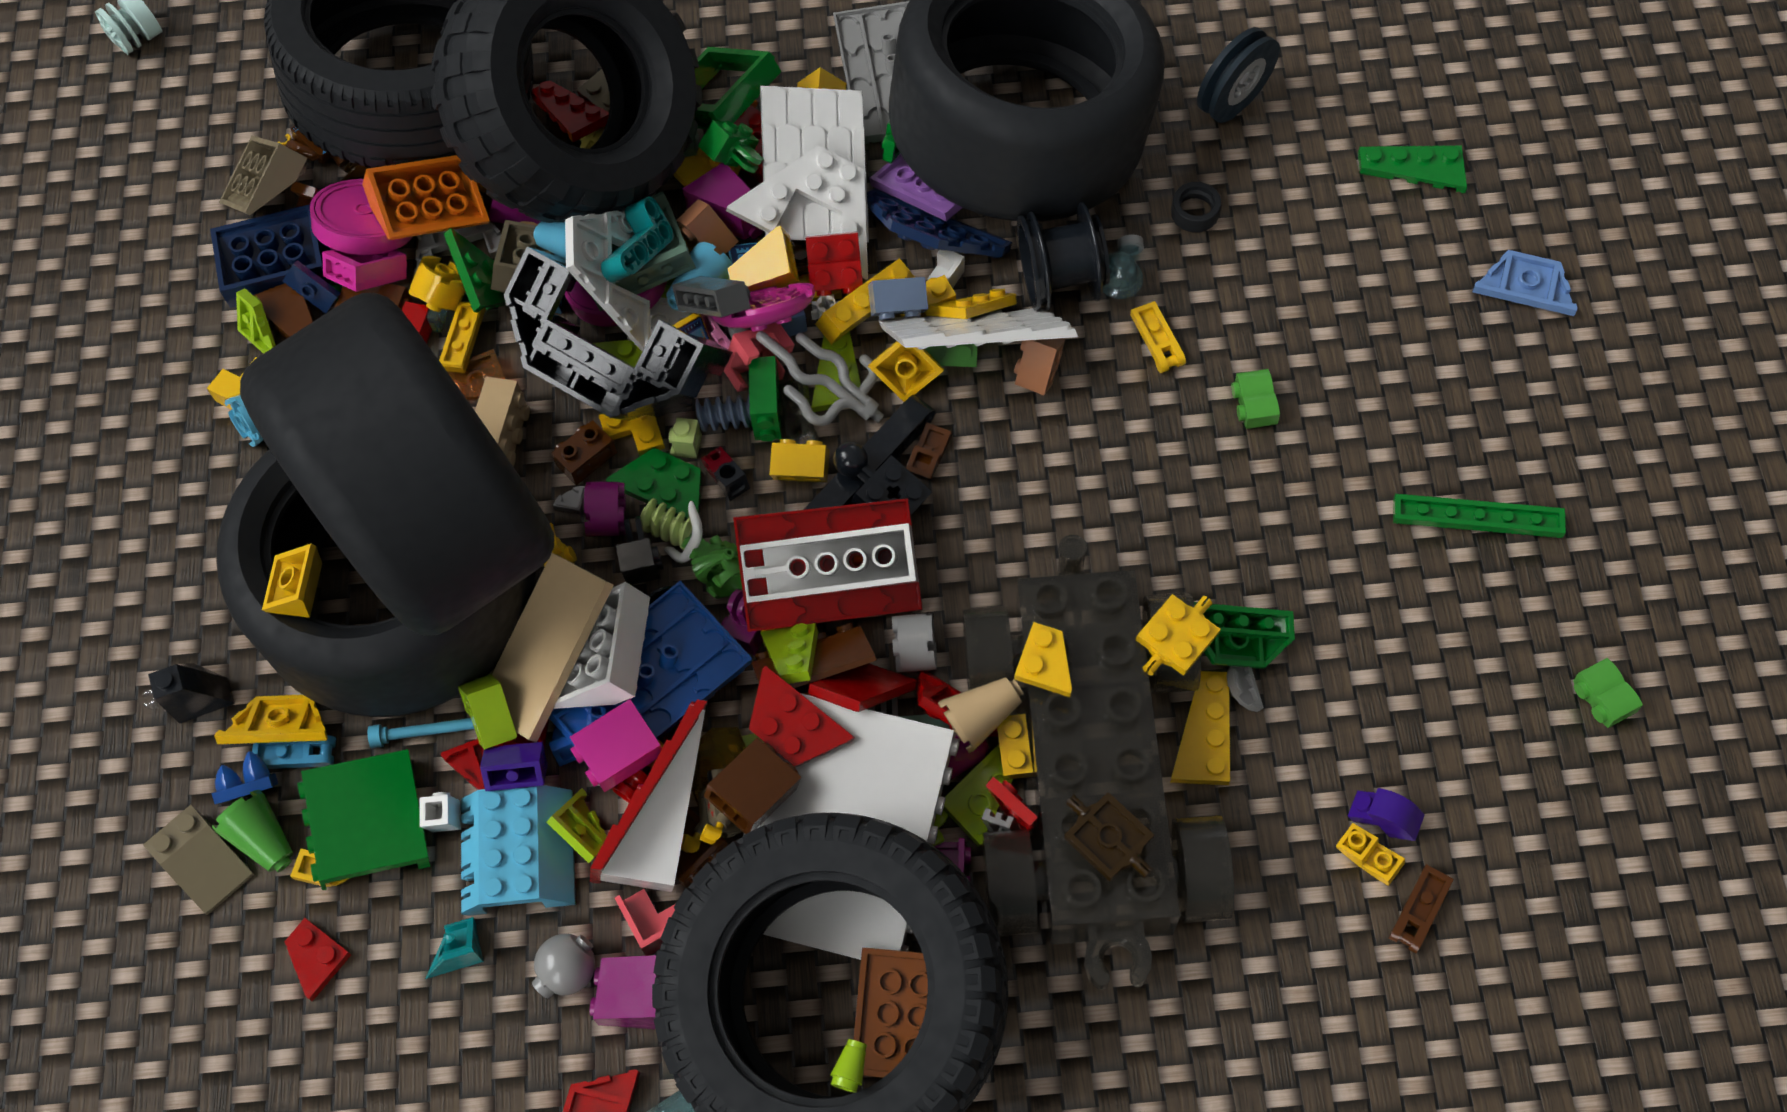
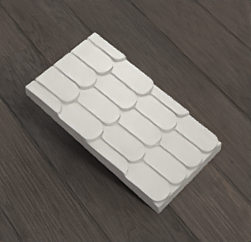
M760 86L762 157L764 158L763 182L817 145L862 167L865 174L867 243H869L862 91ZM794 192L777 227L782 226L790 235L791 240L806 241L805 236L832 234L841 215Z
M1030 308L1004 313L999 309L968 319L936 316L905 318L903 316L891 320H878L881 328L903 347H918L919 350L930 346H946L951 348L962 344L980 346L985 343L994 342L1009 344L1014 341L1078 337L1075 328L1071 327L1069 322L1063 321L1060 317H1055L1054 313L1047 312L1044 308L1036 311Z

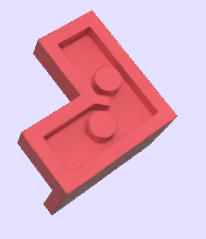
M645 889L625 900L620 895L616 896L615 900L645 956H650L657 952V950H660L663 942L661 936L668 918L672 917L675 911V904L657 913Z

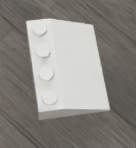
M626 582L612 588L553 709L615 705L635 697L639 667L641 665L642 647L645 639L649 596Z

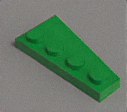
M1462 145L1359 147L1358 161L1360 174L1391 180L1394 177L1407 180V183L1417 184L1419 181L1433 184L1432 187L1443 189L1446 186L1456 188V192H1466L1467 182Z

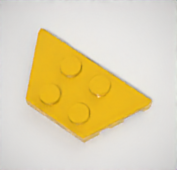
M304 695L256 696L247 704L244 710L239 711L231 718L233 725L226 731L218 730L214 735L217 744L327 741L328 739L315 701Z

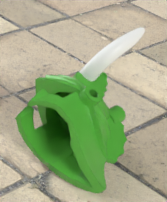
M690 501L688 514L692 524V533L684 539L681 545L685 548L684 551L680 553L674 547L669 546L665 547L664 551L674 561L679 563H685L693 559L691 564L695 576L700 582L706 584V591L714 598L720 599L731 596L736 589L742 590L737 546L726 540L722 542L718 535L709 540L710 544L702 538L701 519L694 502Z

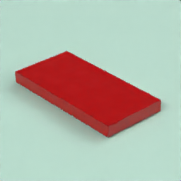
M868 663L810 683L808 694L852 711L860 712L915 690L917 680Z

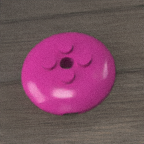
M793 283L788 285V289L787 287L777 288V286L751 291L750 309L724 317L711 316V318L722 326L729 328H751L753 332L766 329L767 324L775 322L777 324L792 321L791 316L803 311L811 303L815 296L814 285L810 283Z

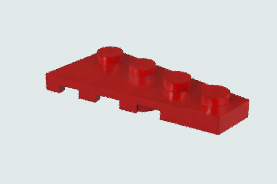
M993 777L985 785L1006 816L1014 817L1024 833L1028 835L1036 827L1038 817L1026 806L1023 799L1017 794L1018 791L1009 782L1004 780L1000 783Z

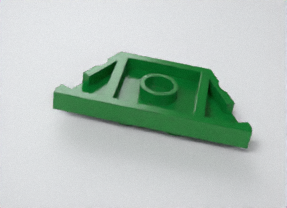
M450 228L444 233L473 312H480L483 308L490 310L494 307L504 306L506 304L504 293L491 290L494 260L454 229Z
M652 448L606 479V482H625V494L646 504L652 498L657 500L656 508L661 503H666L665 512L671 507L676 508L675 517L681 511L685 512L684 521L689 518L688 505L690 501L694 502L699 514L700 486L702 482L701 468L656 448Z

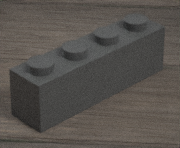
M699 276L672 285L678 311L724 317L751 308L749 303L751 298L750 291L744 281Z

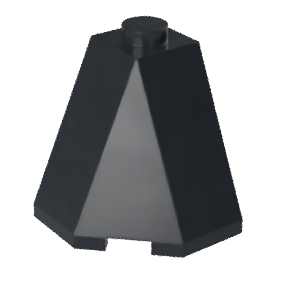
M175 664L148 674L154 700L179 723L235 704L228 678L197 664Z

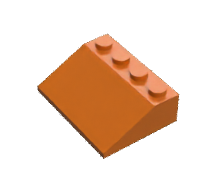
M457 155L366 169L362 185L370 208L389 240L448 231L450 228L459 229L489 224L490 220L477 183L474 180H470L459 167L461 160Z

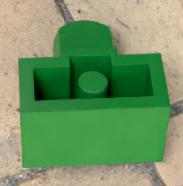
M713 120L698 144V147L714 162H721L734 167L740 165L744 170L751 173H756L759 168L758 165H761L764 160L754 150L759 140L753 135V130L743 123L736 125L727 120L725 122Z

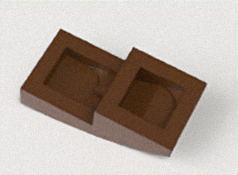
M926 422L918 445H915L906 469L911 473L931 480L953 433Z

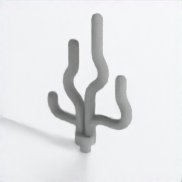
M757 332L756 339L786 364L790 375L796 381L804 385H823L840 398L830 406L824 415L819 416L813 412L809 401L791 385H786L783 389L784 394L799 406L803 417L809 423L821 427L829 425L839 412L845 408L856 411L865 420L870 417L878 423L883 418L884 414L877 409L879 403L867 395L878 379V376L868 367V364L873 361L868 355H861L859 358V362L867 368L868 376L858 388L851 381L846 361L841 355L835 351L821 348L804 333L796 335V341L812 355L834 363L838 370L840 385L827 375L803 373L796 359L765 332Z

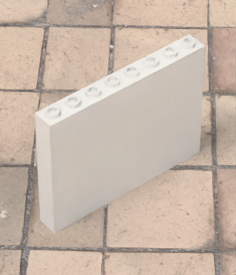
M802 694L853 735L855 739L848 744L845 743L830 750V752L822 756H817L801 766L795 767L802 777L797 790L759 827L797 815L830 812L850 813L897 825L934 845L938 833V827L934 826L936 814L942 815L945 804V797L941 796L943 786H949L953 768L948 767L950 757L956 756L960 739L955 738L956 732L951 729L868 709L855 712L814 696ZM776 752V755L779 756L785 763H790L785 758H783L779 753ZM834 891L809 897L793 905L778 916L763 935L861 960L862 948L909 952V946L905 945L907 933L912 934L913 931L904 918L884 899L862 892Z

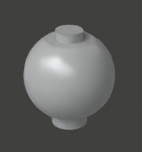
M558 934L547 939L539 947L534 959V971L537 977L532 981V985L536 991L543 997L550 999L554 993L562 996L572 995L586 987L595 971V956L591 950L593 948L592 943L583 935L577 937L573 934Z

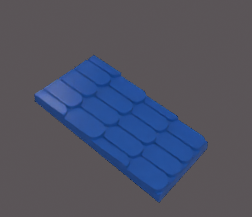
M681 581L649 605L635 697L631 698V701L657 741H659L681 722L691 701L696 702L697 699L710 700L717 691L741 674L751 664L752 657ZM627 700L615 705L557 708L552 710L549 719L574 747L575 745L570 736Z

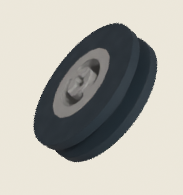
M1258 27L1247 29L1235 37L1218 55L1206 73L1197 96L1198 107L1205 113L1210 114L1211 118L1219 123L1227 122L1234 118L1254 100L1268 81L1279 57V43L1274 38L1267 36Z

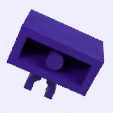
M543 742L494 746L485 749L480 765L485 792L544 786L548 765Z

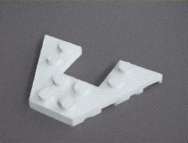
M817 145L728 205L727 212L767 233H770L779 224L794 192L841 215L832 234L858 231L862 281L864 283L867 281L865 174L862 167Z
M625 210L622 212L610 211L597 215L595 213L585 216L577 215L566 219V269L643 352L651 336L650 301L607 281L601 272V263L612 254V244L620 247L635 234L625 217Z

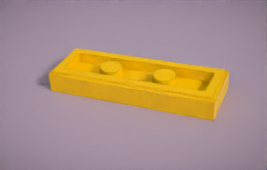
M470 302L458 303L439 359L446 371L466 372L486 310L485 308L476 313L473 312Z

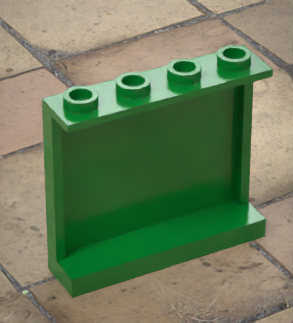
M408 749L301 771L303 781L297 782L300 799H306L307 805L306 809H302V816L305 827L310 826L311 836H307L306 841L309 854L314 853L316 863L311 864L313 881H319L322 890H327L326 883L416 863L419 869L431 867L424 829L420 827V807Z

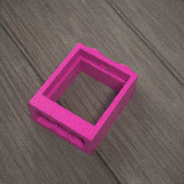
M334 249L322 252L323 277L355 292L407 279L406 254L397 250L375 255L348 254Z

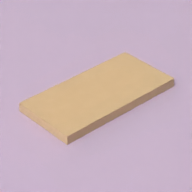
M551 553L492 673V676L501 683L516 732L534 742L538 741L614 586L610 582L554 553Z

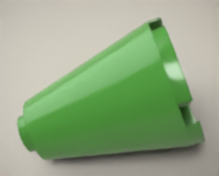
M260 789L250 792L253 796L252 798L245 801L241 797L227 807L216 819L219 825H212V828L218 835L267 871L272 872L276 870L281 872L291 864L292 860L290 858L293 855V851L265 794Z

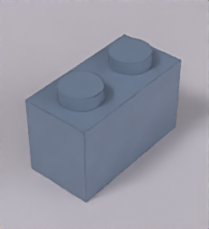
M925 277L875 280L868 284L871 317L879 316V320L895 319L897 314H905V318L921 317V313L928 309Z

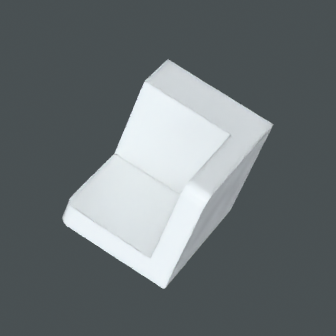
M939 250L937 252V266L928 277V280L945 275L953 288L965 271V257L954 251Z

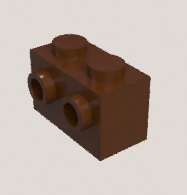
M591 420L588 424L580 426L569 439L560 442L554 451L551 452L556 466L577 486L613 457L617 450L613 439L598 424Z

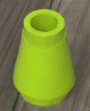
M848 1039L830 1074L833 1077L832 1086L853 1093L857 1092L859 1085L862 1086L866 1044Z

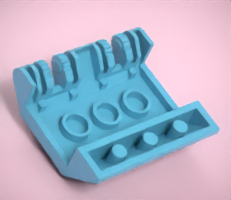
M547 785L486 792L485 789H481L461 799V812L464 813L461 815V823L474 824L473 827L461 833V840L464 841L461 843V869L464 870L461 872V879L474 881V884L461 890V897L465 898L461 900L462 915L487 914L485 907L542 902L546 908L576 905L574 849L546 823L556 811L573 797L572 790Z

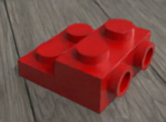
M858 231L805 236L810 284L814 285L817 296L831 295L832 290L842 289L843 293H851L863 285Z

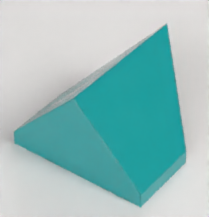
M474 917L444 925V937L425 979L484 962Z

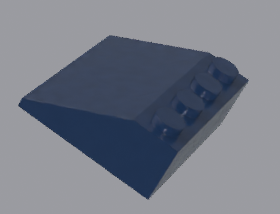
M310 204L210 229L219 290L230 308L237 307L236 292L244 288L252 295L284 284L285 276L297 260L328 284L331 281L323 277L322 252L325 250L323 243L315 237L311 229Z

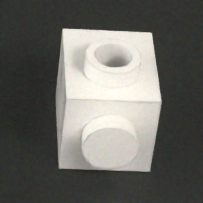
M448 792L433 793L430 797H420V827L431 832L461 830V801L450 796Z

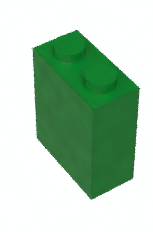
M775 356L758 357L752 359L751 364H749L750 418L755 440L764 442L782 439L780 380Z

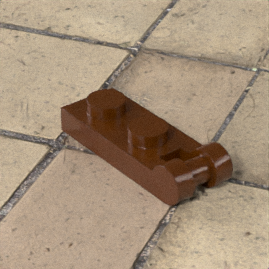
M1426 864L1388 939L1395 943L1400 941L1408 946V950L1416 954L1454 879ZM1407 924L1417 928L1415 935L1404 930Z

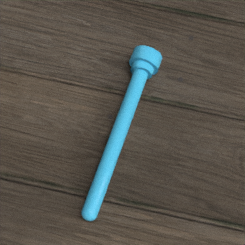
M471 718L392 729L378 724L368 726L367 734L369 746L372 749L384 747V744H388L389 740L474 729Z

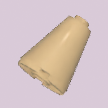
M1005 677L939 701L938 705L940 708L947 707L948 710L944 712L945 717L960 741H963V743L968 741L970 743L965 748L971 753L1022 703L1020 696L1024 693L1016 680L1009 681Z

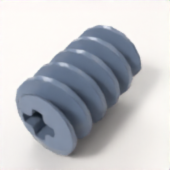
M749 394L746 402L743 401L741 395H738L736 403L732 402L730 396H727L725 404H722L720 398L716 397L714 405L711 404L709 398H705L704 406L700 405L697 398V420L702 431L707 432L709 424L713 431H717L720 423L724 430H728L730 422H732L735 429H739L741 421L745 428H749L751 424Z

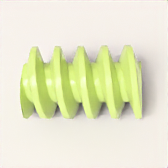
M652 498L640 515L644 532H651L654 537H661L665 542L670 541L674 546L680 545V548L684 550L685 548L681 545L684 539L692 533L690 517L684 521L685 512L683 511L675 517L676 508L674 507L665 512L667 505L664 502L656 508L657 500Z

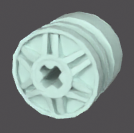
M117 0L121 8L119 10L108 2L105 4L109 15L102 8L95 11L103 31L127 55L133 52L129 41L137 48L142 46L137 34L140 33L141 36L149 41L162 32L158 21L142 0Z

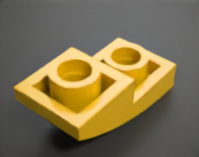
M1354 823L1351 824L1336 845V848L1352 862L1387 886L1391 884L1405 864V858L1381 845L1378 837Z

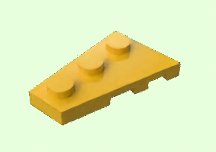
M992 289L989 291V294H974L972 297L929 304L926 316L968 319L1017 304L1016 294L1005 293V289Z

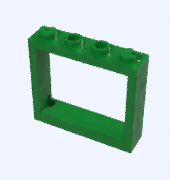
M708 47L697 58L699 67L695 69L696 84L701 86L702 89L720 70L743 71L745 73L715 105L701 103V106L695 111L694 118L698 123V128L708 130L713 120L720 122L727 120L734 124L759 97L760 86H769L782 72L774 60L775 56L770 51Z

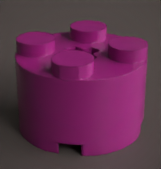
M586 482L584 491V513L586 520H588L584 522L586 537L626 535L624 526V511H626L625 482Z

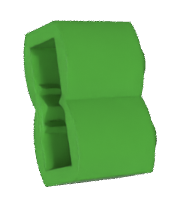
M1269 369L1236 373L1235 382L1231 383L1233 398H1238L1240 404L1237 405L1238 420L1243 421L1246 429L1278 424L1280 411Z
M1608 658L1579 672L1573 680L1576 694L1591 705L1594 718L1599 723H1603L1607 728L1636 714L1643 706L1637 693L1625 682L1618 668Z

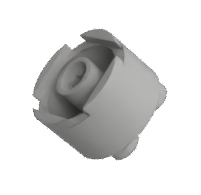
M933 614L892 616L893 633H895V639L892 640L893 654L896 656L897 673L937 670Z

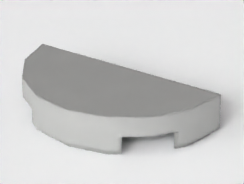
M1229 666L1227 683L1233 697L1248 710L1255 712L1262 710L1264 707L1252 668Z

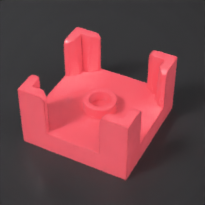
M771 323L767 325L766 329L760 330L765 332L789 353L793 351L795 344L781 324ZM750 329L735 333L732 336L728 350L733 353L724 369V373L737 392L747 390L749 387L740 373L749 371V364H751L752 359L775 356L756 339V334L759 331L753 332ZM776 357L779 380H782L785 369Z

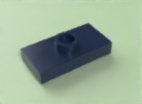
M298 260L292 265L283 280L285 284L325 314L331 309L341 294Z

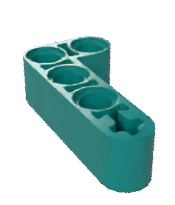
M648 196L625 208V217L635 234L601 263V272L607 281L614 283L635 274L673 240L672 227L660 206L652 197Z

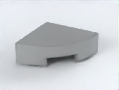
M585 486L573 487L572 490L559 495L553 504L554 509L581 514L584 505Z

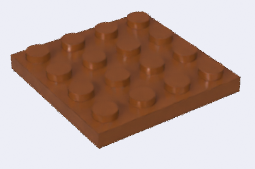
M862 948L853 1040L867 1045L863 1076L884 1078L902 1061L919 1033L926 1011L928 996V978L923 953Z

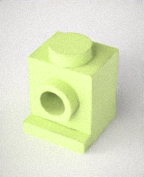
M676 418V423L669 431V443H672L670 455L697 459L702 437L698 420Z

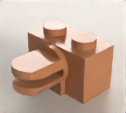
M699 199L676 220L682 227L680 230L682 235L691 242L693 240L696 245L700 242L713 244L716 246L714 251L719 255L723 252L726 254L738 242L711 206Z
M1065 339L1022 341L1020 350L1023 351L1022 358L1018 359L1014 369V373L1017 374L1015 385L1045 395L1053 384Z

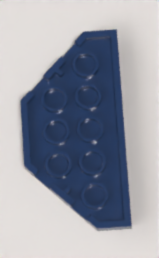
M875 188L867 192L868 208L890 231L897 233V236L901 239L915 240L920 242L922 247L929 250H947L962 254L987 255L994 258L1003 257L1010 252L1013 242L952 218L944 221Z

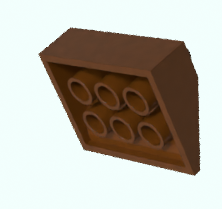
M851 622L836 627L837 633L827 636L825 631L818 633L811 680L791 683L789 685L797 688L877 661L861 626L853 627ZM768 650L755 654L756 660L751 661L758 686L762 669L765 665L777 674Z

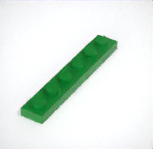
M1395 494L1393 498V523L1556 538H1563L1566 534L1565 508Z

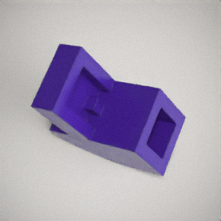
M1377 788L1376 793L1358 790L1348 817L1353 822L1377 825L1391 838L1411 841L1416 840L1425 816L1417 805L1406 797L1382 788Z

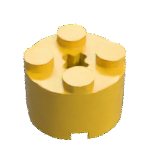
M424 256L410 285L409 294L426 302V306L430 310L441 312L442 309L456 311L459 302H462L466 291L455 263L450 261L446 265L440 263V257Z

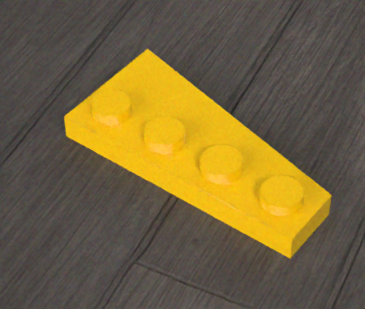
M1200 671L1170 783L1229 785L1230 714L1227 672Z

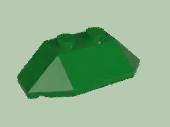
M1191 602L1190 606L1194 607L1198 602ZM1212 604L1203 614L1206 619L1221 629L1217 637L1204 651L1212 665L1263 669L1287 645L1295 640L1293 611Z

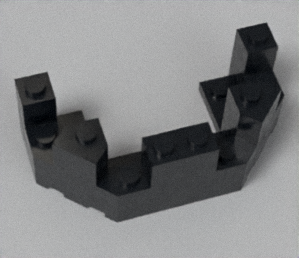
M528 246L526 247L504 293L506 306H509L512 320L510 321L515 340L520 345L522 353L520 358L524 369L604 415L628 421L644 415L660 417L692 406L690 399L697 397L708 373L722 375L733 353L732 351L710 339L685 333L660 319L635 367L578 336L579 326L561 316L555 315L565 292H571L577 281L566 269V259Z

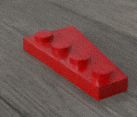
M550 80L542 82L539 86L532 89V99L544 112L549 113L553 122L557 121L560 129L564 133H568L569 139L572 142L587 136L607 124L608 111Z

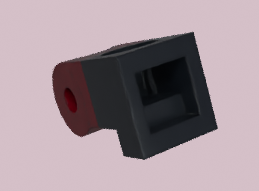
M718 447L701 458L704 467L723 490L724 495L729 501L750 489L746 474L722 447Z

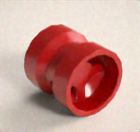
M639 770L611 789L629 803L638 785L644 784L648 776Z

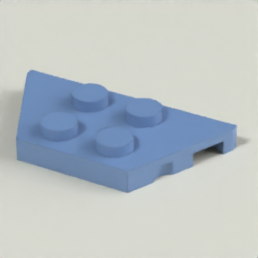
M1508 250L1500 258L1499 262L1494 264L1487 274L1475 283L1472 291L1473 293L1574 316L1578 308L1576 303L1573 304L1570 297L1571 288L1569 282L1564 277L1565 271L1561 262Z

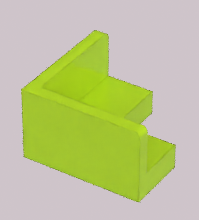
M491 674L458 686L465 711L471 717L479 744L484 750L517 738V733L499 681Z

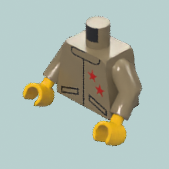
M723 769L707 771L708 783ZM706 789L698 792L700 821L693 829L695 833L693 837L688 834L683 835L681 850L687 853L696 852L700 847V840L712 845L720 837L730 838L743 832L704 797Z

